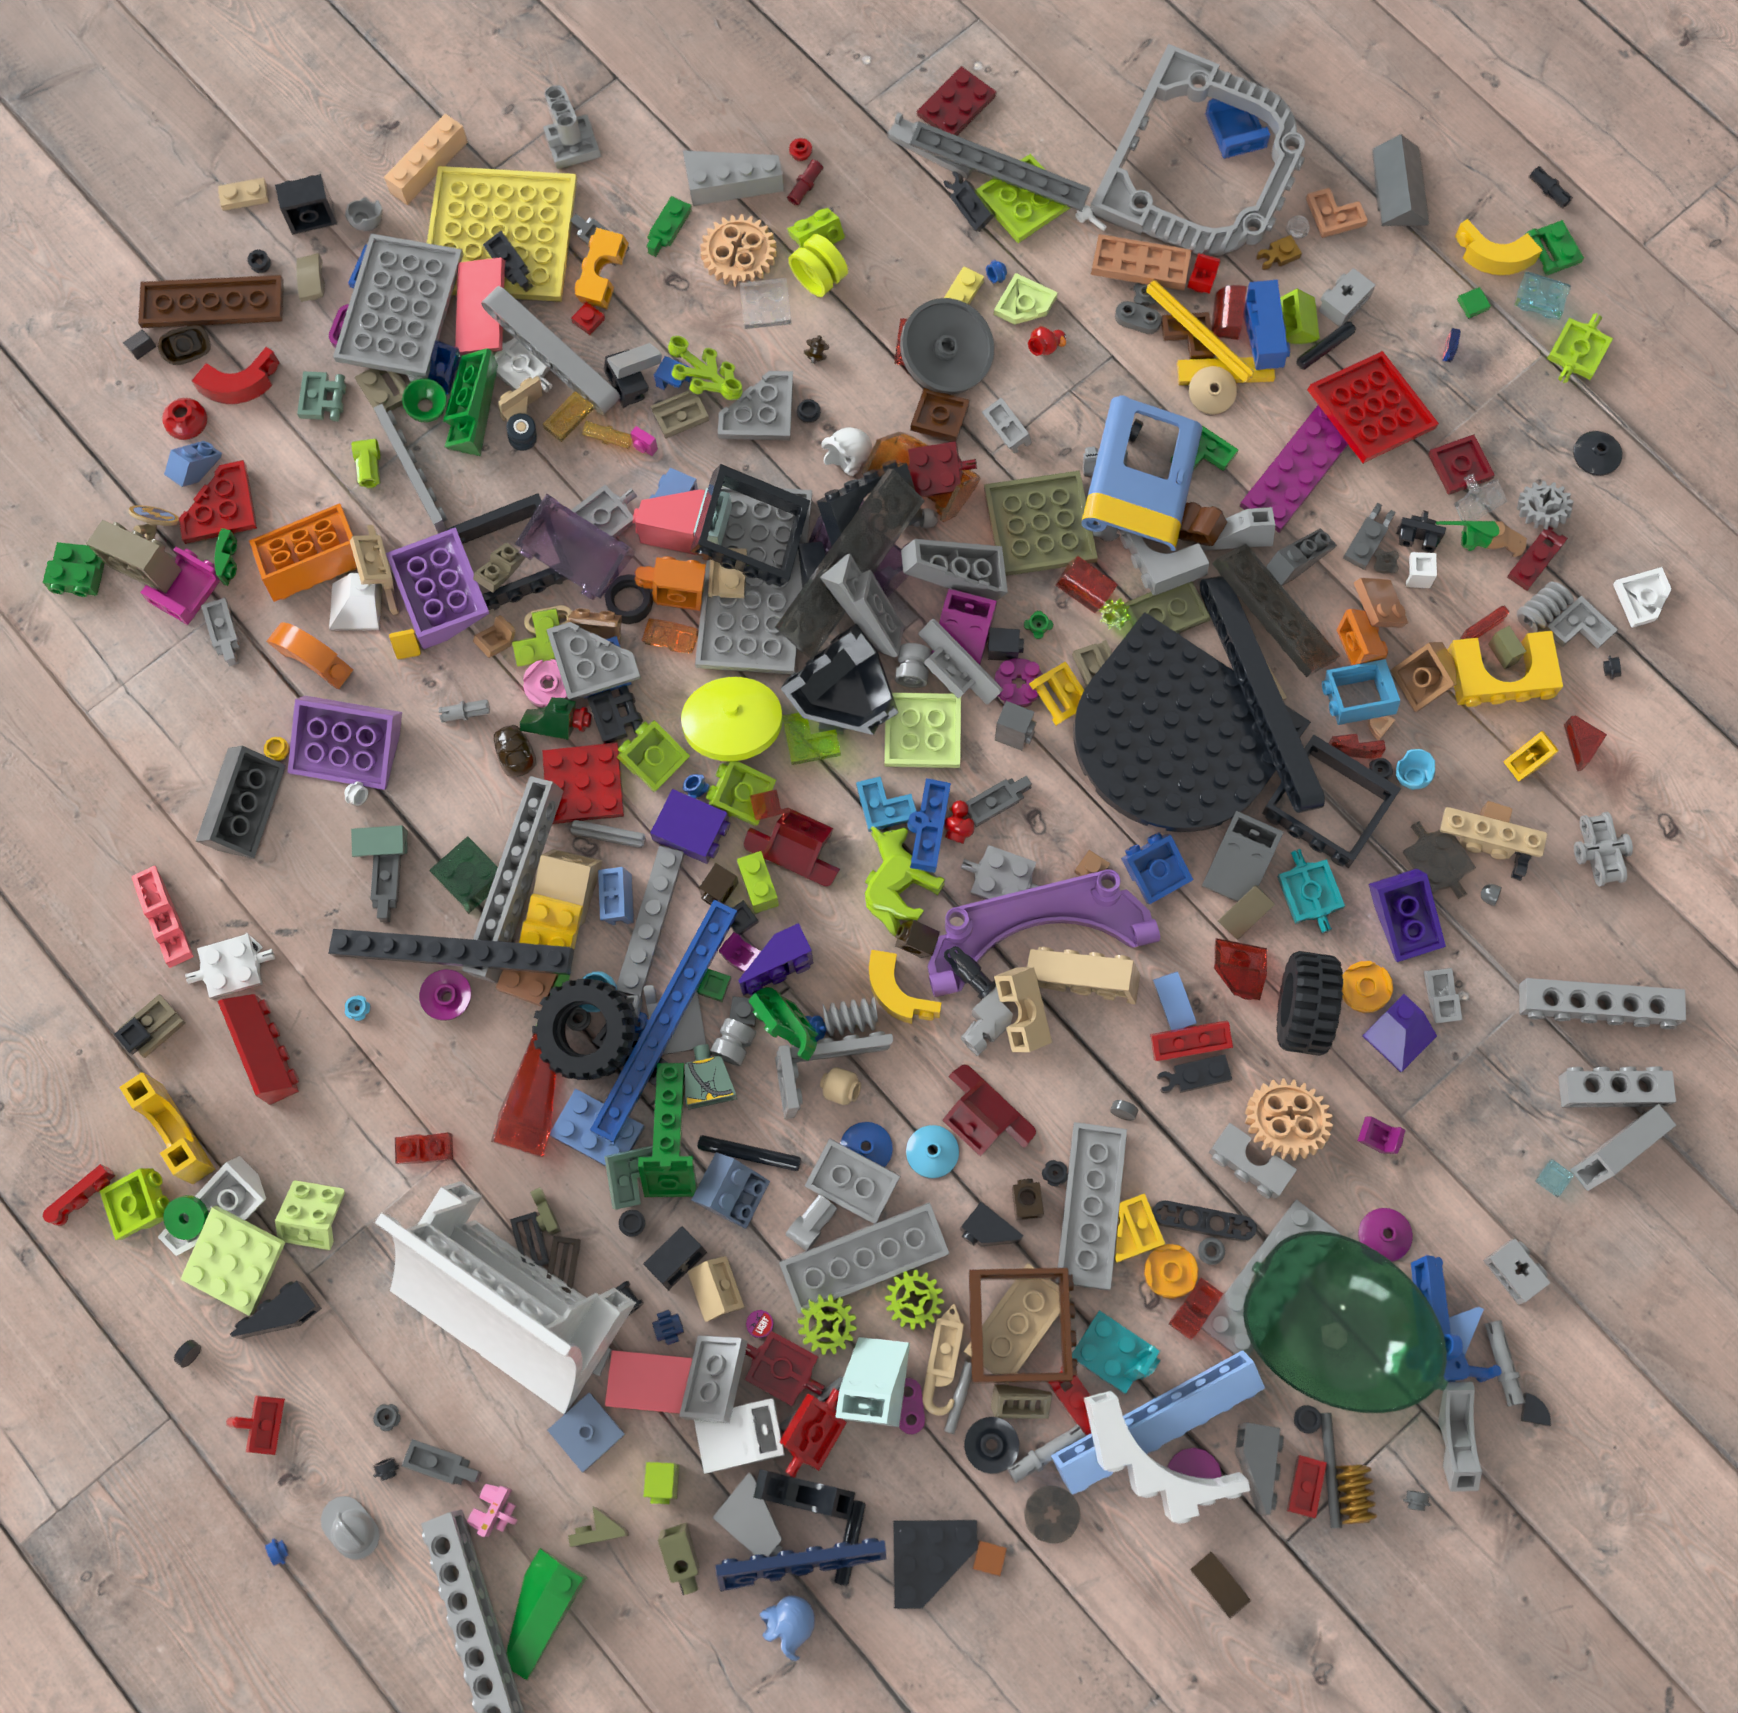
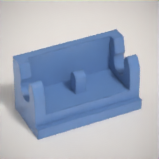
M624 867L598 870L600 920L606 921L611 925H616V921H623L626 924L634 923L632 874Z

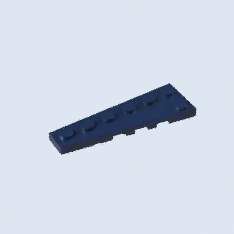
M868 1538L863 1540L862 1544L851 1545L849 1542H841L835 1544L834 1548L823 1549L821 1546H813L807 1548L806 1552L795 1553L793 1550H785L779 1552L778 1556L772 1557L758 1554L751 1556L750 1560L738 1561L735 1558L725 1559L721 1564L715 1565L720 1592L753 1586L755 1585L754 1581L759 1578L770 1579V1582L782 1580L781 1578L790 1572L792 1575L799 1577L808 1575L816 1567H819L821 1571H830L886 1560L885 1540L878 1541L877 1538Z

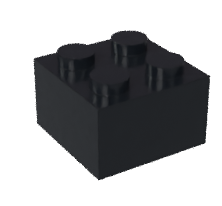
M321 174L310 175L306 178L285 181L275 185L280 210L292 235L337 225L333 201Z

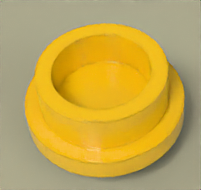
M282 737L269 738L264 745L265 756L275 761H281L289 754V744Z

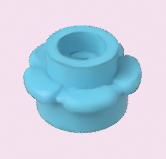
M353 996L345 1003V1014L349 1019L360 1021L370 1012V1004L366 1002V998L363 996ZM356 1006H359L360 1009H359V1010H355V1007H356Z

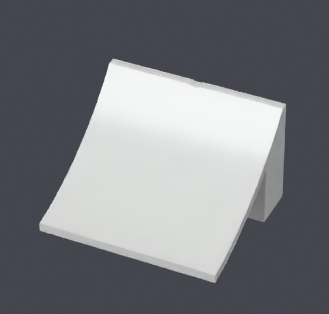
M461 1181L441 1187L416 1226L405 1229L395 1218L389 1214L381 1213L375 1223L392 1235L395 1245V1268L390 1291L465 1345L480 1353L482 1357L558 1411L566 1414L636 1302L615 1288L601 1295L595 1293L586 1298L575 1289L569 1288L565 1282L555 1275H551L552 1279L546 1278L548 1272L545 1268L533 1263L535 1261L526 1255L523 1256L515 1247L476 1220L466 1223L482 1196ZM521 1257L526 1259L527 1263H523ZM561 1286L570 1289L571 1293L563 1291Z

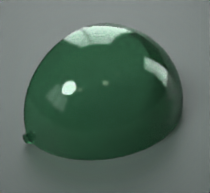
M1307 1231L1293 1234L1283 1239L1266 1255L1261 1263L1256 1261L1251 1271L1254 1272V1275L1247 1289L1243 1309L1247 1335L1263 1362L1274 1374L1295 1390L1318 1402L1347 1411L1388 1413L1414 1406L1425 1400L1435 1390L1443 1391L1448 1384V1381L1444 1379L1447 1364L1446 1343L1434 1310L1414 1282L1399 1267L1376 1250L1343 1235L1323 1231Z

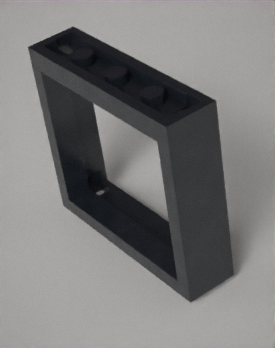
M720 464L712 472L690 552L702 556L703 560L718 562L723 568L743 572V575L746 577L761 579L769 586L773 584L782 587L790 580L810 500ZM722 486L795 515L781 569L707 540Z
M539 493L447 528V530L456 527L460 540L464 544L538 514L540 515L560 564L499 587L494 592L489 591L482 594L488 610L494 609L495 611L501 605L509 602H518L526 595L540 593L549 586L563 584L562 581L573 577L570 565Z
M1313 734L1304 748L1308 757L1312 755L1383 799V803L1350 853L1276 807L1286 792L1282 782L1265 806L1262 814L1265 815V818L1270 823L1287 829V832L1296 839L1301 838L1309 843V846L1314 851L1323 852L1330 856L1335 864L1349 868L1401 788Z

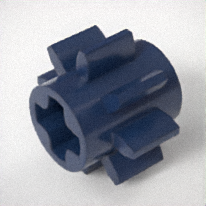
M669 1310L657 1313L658 1320L652 1322L658 1342L665 1340L667 1345L679 1342L678 1335L684 1333L679 1314L671 1315Z

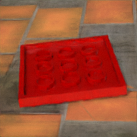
M1383 351L1310 384L1307 389L1363 464L1436 429L1439 425L1438 421Z

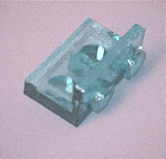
M1527 271L1517 290L1514 306L1524 311L1542 314L1546 318L1560 320L1571 285Z

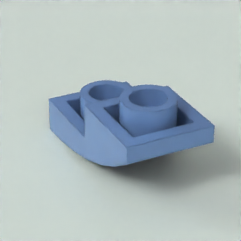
M1178 971L1153 979L1170 1030L1182 1029L1196 1024V1019Z

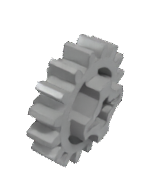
M1543 481L1541 486L1534 482L1532 488L1526 486L1524 492L1519 495L1517 510H1520L1519 516L1527 517L1526 524L1534 522V528H1537L1539 525H1543L1545 530L1548 529L1549 525L1557 528L1559 522L1565 524L1567 518L1571 516L1573 500H1570L1571 494L1564 493L1565 487L1563 486L1556 488L1555 482L1551 486H1548L1546 481Z

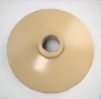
M1216 366L1205 367L1193 376L1189 384V397L1192 404L1205 414H1220L1230 408L1235 401L1237 394L1236 382L1233 376L1223 368ZM1216 385L1218 392H1212L1210 386Z

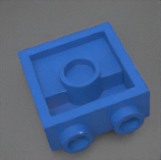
M1161 832L1148 837V843L1142 847L1137 844L1125 850L1126 856L1121 858L1132 881H1135L1147 904H1151L1193 881L1172 836L1169 834L1162 835Z

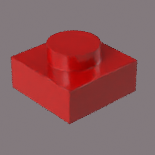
M585 302L571 317L573 324L588 335H591L605 320V316L588 302Z

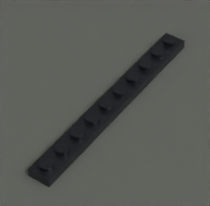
M333 929L328 954L339 957L570 975L575 949L564 946Z

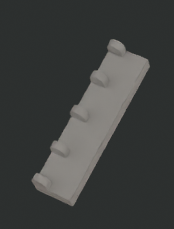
M897 113L895 123L888 132L889 140L952 172L960 173L966 179L973 171L972 169L911 146L910 142L918 122L916 121L914 124L904 119L903 114Z

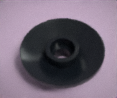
M1590 431L1578 438L1573 448V456L1577 465L1583 471L1592 475L1603 476L1610 474L1618 468L1622 461V448L1619 442L1610 434L1602 431Z
M984 1417L972 1424L966 1433L964 1441L965 1454L972 1466L981 1472L988 1474L1001 1473L1013 1465L1019 1454L1020 1444L1018 1435L1012 1425L1004 1419ZM990 1439H994L997 1442V1447L994 1450H989L986 1446L987 1441Z

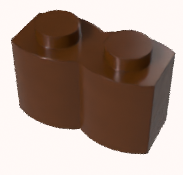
M1186 502L1178 539L1194 541L1205 546H1214L1227 524L1223 512L1214 506L1201 507L1198 503Z

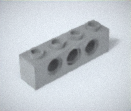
M1659 1066L1648 1067L1646 1071H1636V1067H1622L1620 1071H1610L1609 1067L1593 1068V1071H1583V1067H1571L1558 1076L1561 1108L1654 1107L1657 1104H1660L1661 1107H1668L1676 1102L1673 1071H1663V1067ZM1586 1081L1594 1085V1093L1587 1090L1585 1086ZM1612 1081L1620 1084L1621 1092L1613 1089ZM1639 1081H1643L1647 1085V1092L1640 1089Z

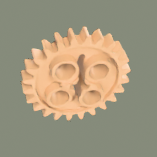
M743 214L740 215L739 220H736L734 215H731L730 221L722 217L721 225L714 222V229L707 228L708 236H702L703 243L700 244V253L704 268H708L709 275L715 274L716 281L724 278V285H727L730 280L733 281L734 287L737 286L738 281H741L743 286H746V280H750L754 284L756 276L763 279V271L769 273V265H774L776 241L773 239V233L768 231V226H761L760 219L753 223L752 216L744 220Z
M1282 1078L1280 1085L1271 1080L1269 1087L1266 1084H1262L1261 1089H1256L1248 1101L1245 1114L1248 1115L1245 1124L1251 1125L1248 1133L1256 1134L1255 1143L1263 1142L1262 1150L1268 1147L1272 1148V1156L1278 1151L1281 1152L1283 1160L1287 1154L1291 1155L1293 1161H1296L1298 1154L1303 1159H1306L1309 1152L1312 1155H1316L1318 1148L1323 1149L1331 1135L1329 1132L1333 1124L1330 1121L1333 1116L1327 1113L1329 1105H1321L1323 1096L1314 1097L1316 1089H1312L1309 1092L1306 1091V1083H1303L1301 1087H1297L1296 1080L1294 1079L1291 1085H1287L1284 1078Z

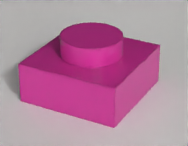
M635 426L630 433L634 448L641 453L646 452L653 456L658 450L656 438Z

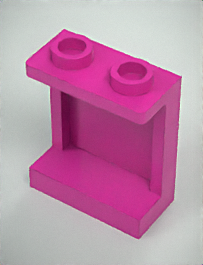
M175 547L173 549L176 554L175 563L182 570L166 594L145 585L140 593L148 603L189 625L200 610L201 605L205 603L219 584L220 579L216 575L215 565L208 560L202 562L197 559L198 556L191 550L185 548L183 551Z

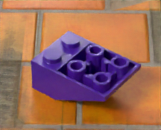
M799 923L774 934L738 981L743 996L746 994L752 996L762 989L763 986L773 983V985L779 984L787 979V975L794 972L800 974L811 968L810 965L814 963L812 950Z

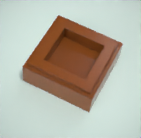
M979 1540L973 1569L1000 1576L1007 1548Z

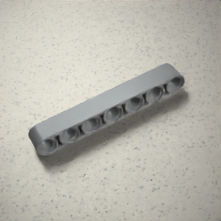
M497 286L481 302L483 309L596 412L604 415L620 399L619 393L504 288Z

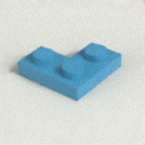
M881 776L856 782L868 832L872 831L871 826L879 830L908 823L910 814L916 812L912 794L891 799L886 798Z

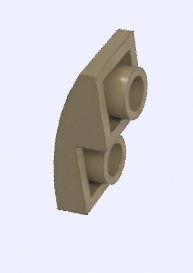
M319 253L297 258V286L301 302L324 297L325 281L321 275L323 260Z
M506 542L491 553L488 563L474 572L473 580L494 592L516 571L526 555Z

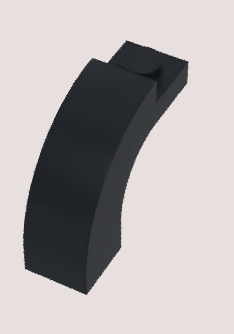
M760 1469L753 1498L850 1520L855 1492Z

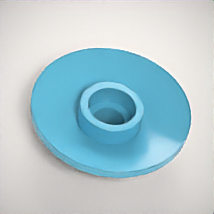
M929 1125L918 1129L912 1134L907 1143L906 1156L909 1165L917 1174L926 1178H940L947 1175L955 1167L959 1157V1146L950 1131L941 1126ZM936 1146L938 1152L931 1155L928 1152V1148Z

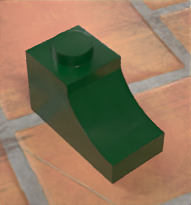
M551 697L546 707L534 710L527 709L520 721V731L569 740L574 729L573 714L576 709V701L561 697Z

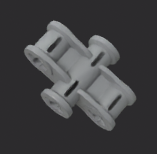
M1603 812L1601 815L1593 817L1581 816L1580 829L1585 843L1581 841L1575 842L1574 854L1576 861L1579 864H1585L1586 861L1590 860L1597 886H1604L1605 883L1614 881L1619 883L1626 882L1627 869L1622 855L1627 857L1633 853L1630 836L1622 834L1620 837H1616L1613 819L1609 812Z

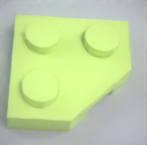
M1015 273L996 305L994 315L1012 324L1047 316L1057 298L1058 292Z

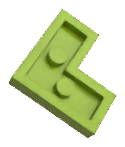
M557 608L532 612L536 637L512 642L517 667L530 665L540 660H543V662L551 661V659L556 660L546 629L560 625Z

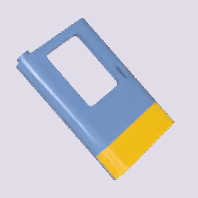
M1127 396L1114 397L1111 400L1081 522L1082 526L1089 531L1100 532L1109 525L1166 544L1171 548V551L1175 552L1203 429L1202 425L1195 420L1141 403ZM1135 413L1179 428L1168 479H1162L1124 465L1123 461ZM1094 521H1097V522L1100 523V524H1099V525H1093V522H1094Z

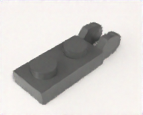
M1378 502L1370 516L1366 517L1343 557L1346 561L1363 570L1367 567L1387 533L1388 526L1396 513L1390 510L1383 524L1378 523L1374 520L1382 509V504Z

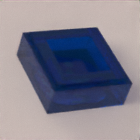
M1451 329L1446 339L1442 361L1451 362L1458 350L1460 329Z

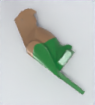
M1436 521V525H1464L1461 545L1463 548H1468V551L1474 550L1477 546L1485 549L1505 547L1513 553L1512 557L1522 555L1526 549L1527 538L1506 526L1502 521Z

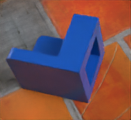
M667 356L663 358L654 373L656 387L665 390L668 384L680 388L684 380L690 382L692 377L686 376L684 380L675 379L671 374L673 367L676 364L682 363Z

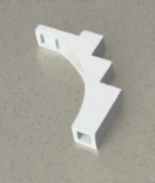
M1112 1391L1084 1398L1098 1464L1109 1472L1120 1471L1127 1465L1131 1489L1143 1498L1154 1497L1160 1491L1165 1515L1172 1522L1178 1524L1191 1521L1192 1517L1199 1516L1197 1504L1207 1506L1214 1504L1216 1499L1224 1497L1234 1499L1242 1496L1243 1492L1250 1491L1248 1479L1240 1472L1215 1479L1197 1478L1178 1473L1159 1464L1149 1457L1134 1440L1123 1418L1118 1397Z

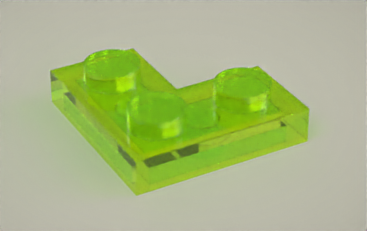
M799 712L782 715L792 765L841 756L836 729L811 734L808 719L803 718Z

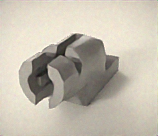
M997 987L972 1009V1016L977 1022L975 1020L972 1022L967 1031L961 1036V1040L972 1053L978 1056L987 1048L984 1038L994 1042L1007 1030L1006 1027L1010 1026L1013 1014L1000 1002Z

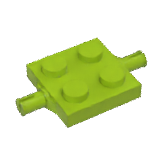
M1594 313L1588 324L1580 323L1569 317L1547 357L1548 360L1564 368L1558 377L1559 381H1562L1566 374L1563 383H1567L1572 372L1591 380L1613 339L1597 329L1598 324L1602 320L1601 315L1594 322L1598 315Z

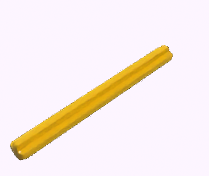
M1155 280L1147 286V293L1240 379L1247 382L1252 378L1254 370Z

